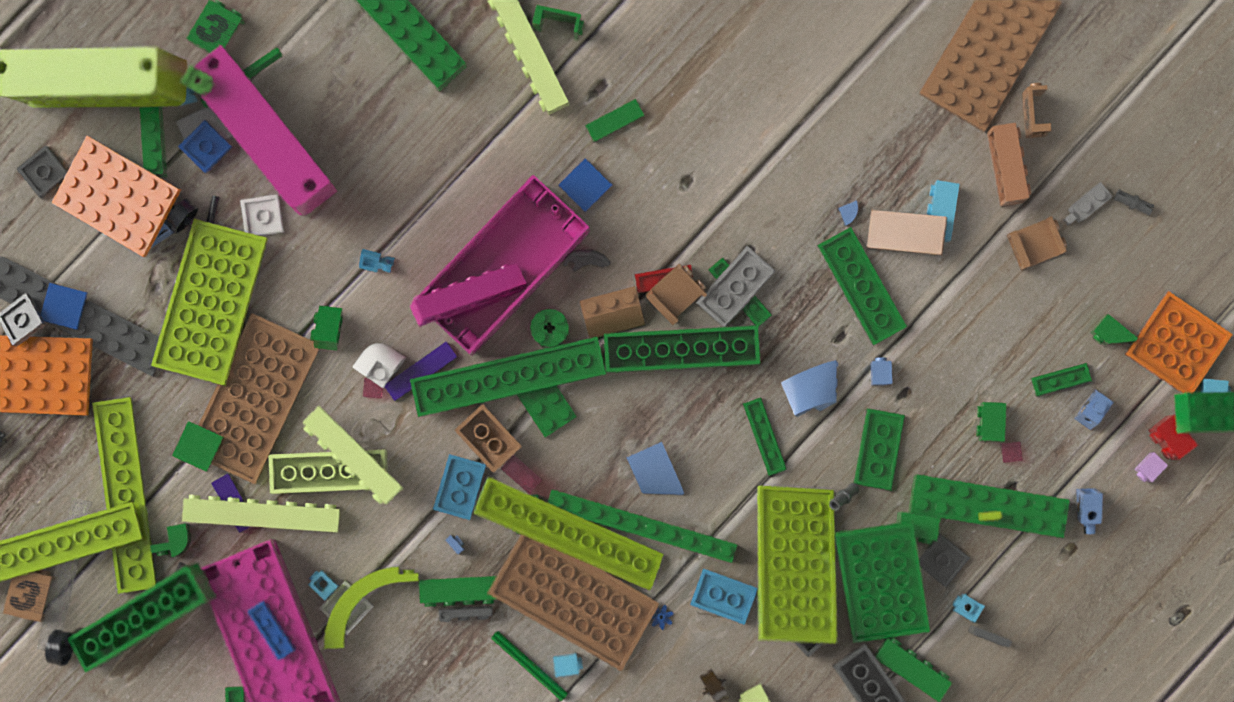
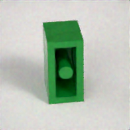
M319 305L318 312L314 314V324H316V327L311 331V341L314 342V348L338 350L343 321L342 308Z
M980 403V406L977 407V417L980 418V425L976 427V437H979V441L1005 442L1006 403Z

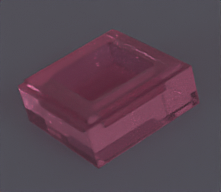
M364 378L363 397L382 399L383 388L369 378Z
M1021 442L1000 444L1003 463L1023 461Z

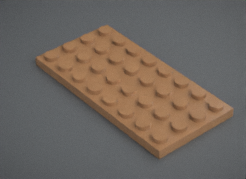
M975 0L919 95L980 131L985 132L1062 2L1058 0Z
M251 313L239 338L226 386L217 384L198 424L224 437L212 465L253 484L257 483L320 349L314 348L313 341Z
M522 534L487 593L619 671L623 670L659 606L658 602L602 569Z

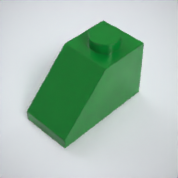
M1109 314L1104 315L1090 332L1093 335V340L1100 345L1102 343L1104 345L1132 343L1138 339Z

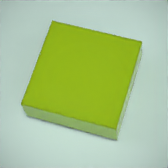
M1001 512L978 513L980 521L1001 519Z

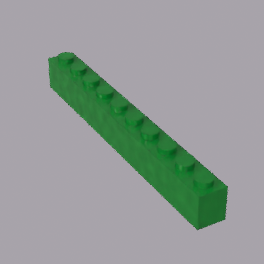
M551 489L548 499L549 504L585 520L732 563L737 544L553 489Z

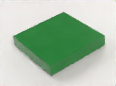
M188 421L172 456L208 472L224 437Z

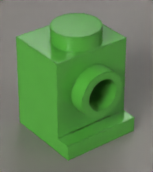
M190 65L181 83L205 96L206 93L209 94L214 86V79ZM198 77L201 78V83L196 84L195 80Z

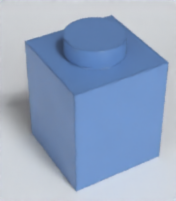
M886 357L875 358V361L870 363L871 386L891 385L892 361H887Z

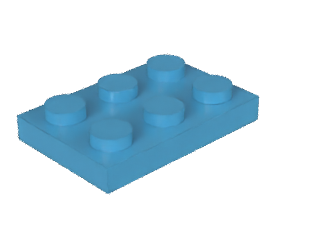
M449 454L433 510L470 520L486 464Z
M703 568L690 605L745 625L758 588Z

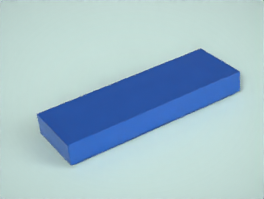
M265 600L247 611L278 661L296 650Z

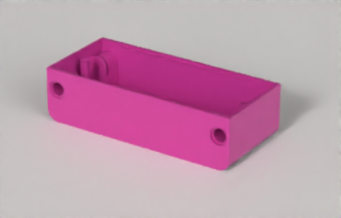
M221 45L193 66L214 79V86L211 92L202 96L203 99L285 202L297 214L302 216L308 215L337 192L324 173ZM198 77L195 83H201V78Z
M532 175L420 294H430L434 289L447 288L454 282H464L471 276H481L488 270H498L501 266L508 263L510 265L518 264L526 281L522 291L435 321L467 353L474 356L590 233V227L537 177Z
M270 539L201 568L216 595V598L209 602L249 702L340 701L276 539ZM265 600L296 648L295 651L278 661L247 613L248 610Z

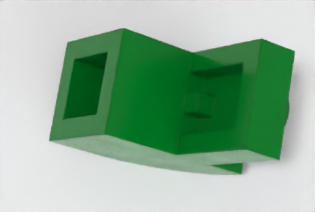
M189 523L168 526L169 542L150 545L151 553H157V556L168 555L169 550L171 551V557L182 555L189 548L191 542Z

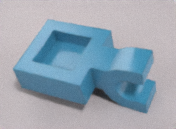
M362 249L359 268L376 273L378 269H382L390 273L395 258H381V253Z

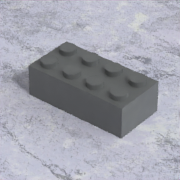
M862 644L832 665L857 702H905L866 644Z

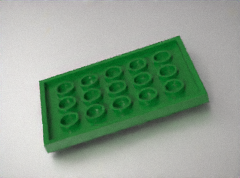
M913 521L835 532L853 643L930 632Z

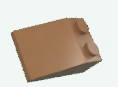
M483 404L454 430L493 473L522 447Z

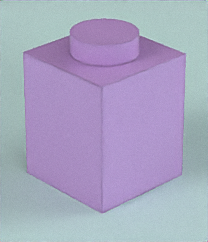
M1151 452L1134 470L1138 472L1136 475L1140 480L1150 483L1168 465L1156 453Z

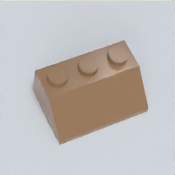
M635 286L580 301L589 338L602 337L606 333H617L645 325Z

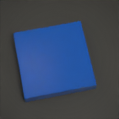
M206 120L178 146L205 174L232 148Z
M584 159L558 186L586 212L612 187V184L587 159Z
M49 283L41 311L43 320L78 330L88 293Z

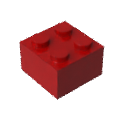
M1174 414L1165 416L1148 429L1150 439L1155 444L1158 443L1160 445L1163 456L1166 459L1170 458L1171 461L1181 459L1198 446L1189 433L1177 434L1176 416Z

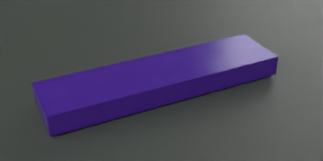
M444 342L389 381L385 388L393 400L397 401L412 390L410 379L435 374L456 359L457 356L449 344Z

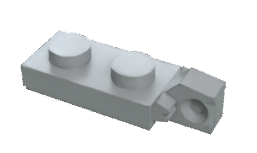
M1100 182L1070 206L1068 211L1071 214L1063 219L1067 226L1075 220L1080 223L1113 196Z

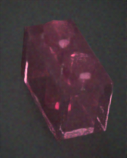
M512 455L500 468L529 495L543 481L515 455Z

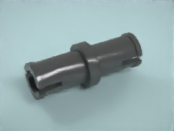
M1120 189L1115 194L1117 197H1114V201L1129 206L1131 210L1136 209L1148 216L1153 211L1151 208H1154V204L1139 199L1137 195H1130Z
M850 483L845 489H841L837 496L830 500V508L838 511L843 505L850 503L852 497L859 493L858 485Z

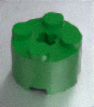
M542 310L532 319L530 326L531 334L536 343L541 347L558 346L563 344L568 338V321L558 310ZM548 324H552V327H555V331L552 330L550 334L545 330Z

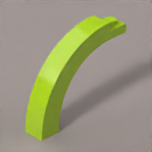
M399 566L390 567L370 573L351 585L337 601L330 614L325 630L324 649L345 647V632L350 615L356 605L368 593L390 583L419 581V573H415L413 569L403 570V574H400Z

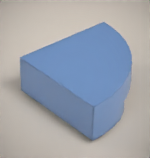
M857 201L838 208L845 226L849 225L857 215Z

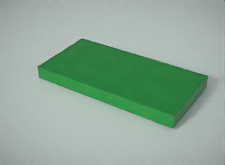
M866 409L853 483L892 491L905 415Z

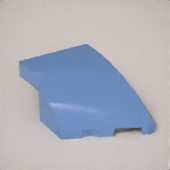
M834 360L818 365L781 382L795 416L799 417L813 408L822 411L837 402L836 387L838 379L836 378L838 361Z
M662 442L627 457L642 493L685 494Z

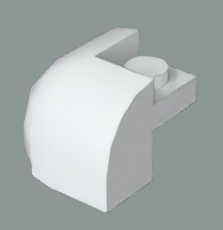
M375 343L368 346L362 352L353 368L384 388L392 375L396 374L406 357L386 344Z

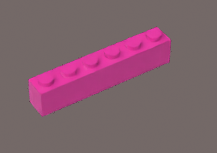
M508 263L501 266L498 270H488L481 276H471L464 282H454L447 288L434 289L430 294H419L413 298L410 308L419 327L522 291L526 281L518 264L510 265Z

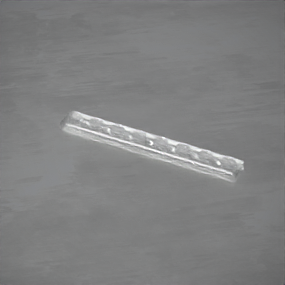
M72 498L67 521L89 515L92 502ZM79 559L56 565L37 646L39 650L45 651L47 640L54 630H63Z

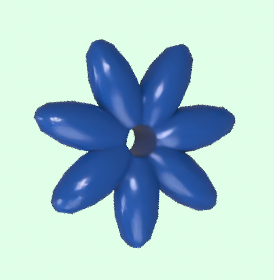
M663 605L661 611L659 608L656 609L652 616V619H655L652 623L653 627L659 624L660 628L664 630L665 623L672 624L668 617H671L673 612H666V605Z

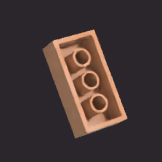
M1016 122L993 126L987 134L1000 207L1024 203L1029 198V195H1031L1030 184L1026 183L1025 176H1028L1027 166L1023 165L1022 160L1024 149L1019 144V139L1021 138L1020 128L1016 127Z

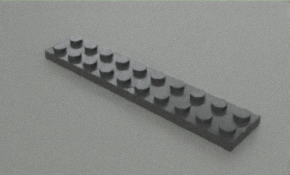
M0 256V299L12 304L27 293L31 296L41 314L49 283H55ZM88 300L85 301L78 330L49 323L76 338L93 339L92 346L152 377L158 369L151 366L159 340L158 336Z

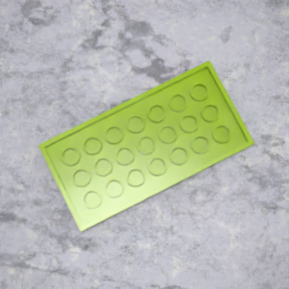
M197 219L193 220L151 366L226 386L268 238Z
M760 485L757 487L759 640L837 643L834 510L829 506L830 500L834 498V490Z

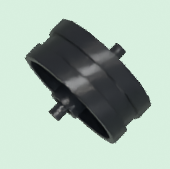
M186 198L175 207H172V211L167 216L165 224L171 227L177 234L188 225L191 226L193 224L191 221L198 213L199 208Z
M56 629L50 634L45 647V659L48 663L58 666L68 664L74 652L67 639L73 635L72 632Z

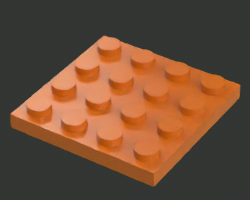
M1168 291L1138 334V339L1132 343L1125 355L1179 392H1195L1233 334Z

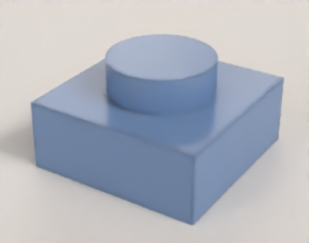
M450 535L445 540L458 555L465 550L462 547L464 542L458 536L453 537V535Z

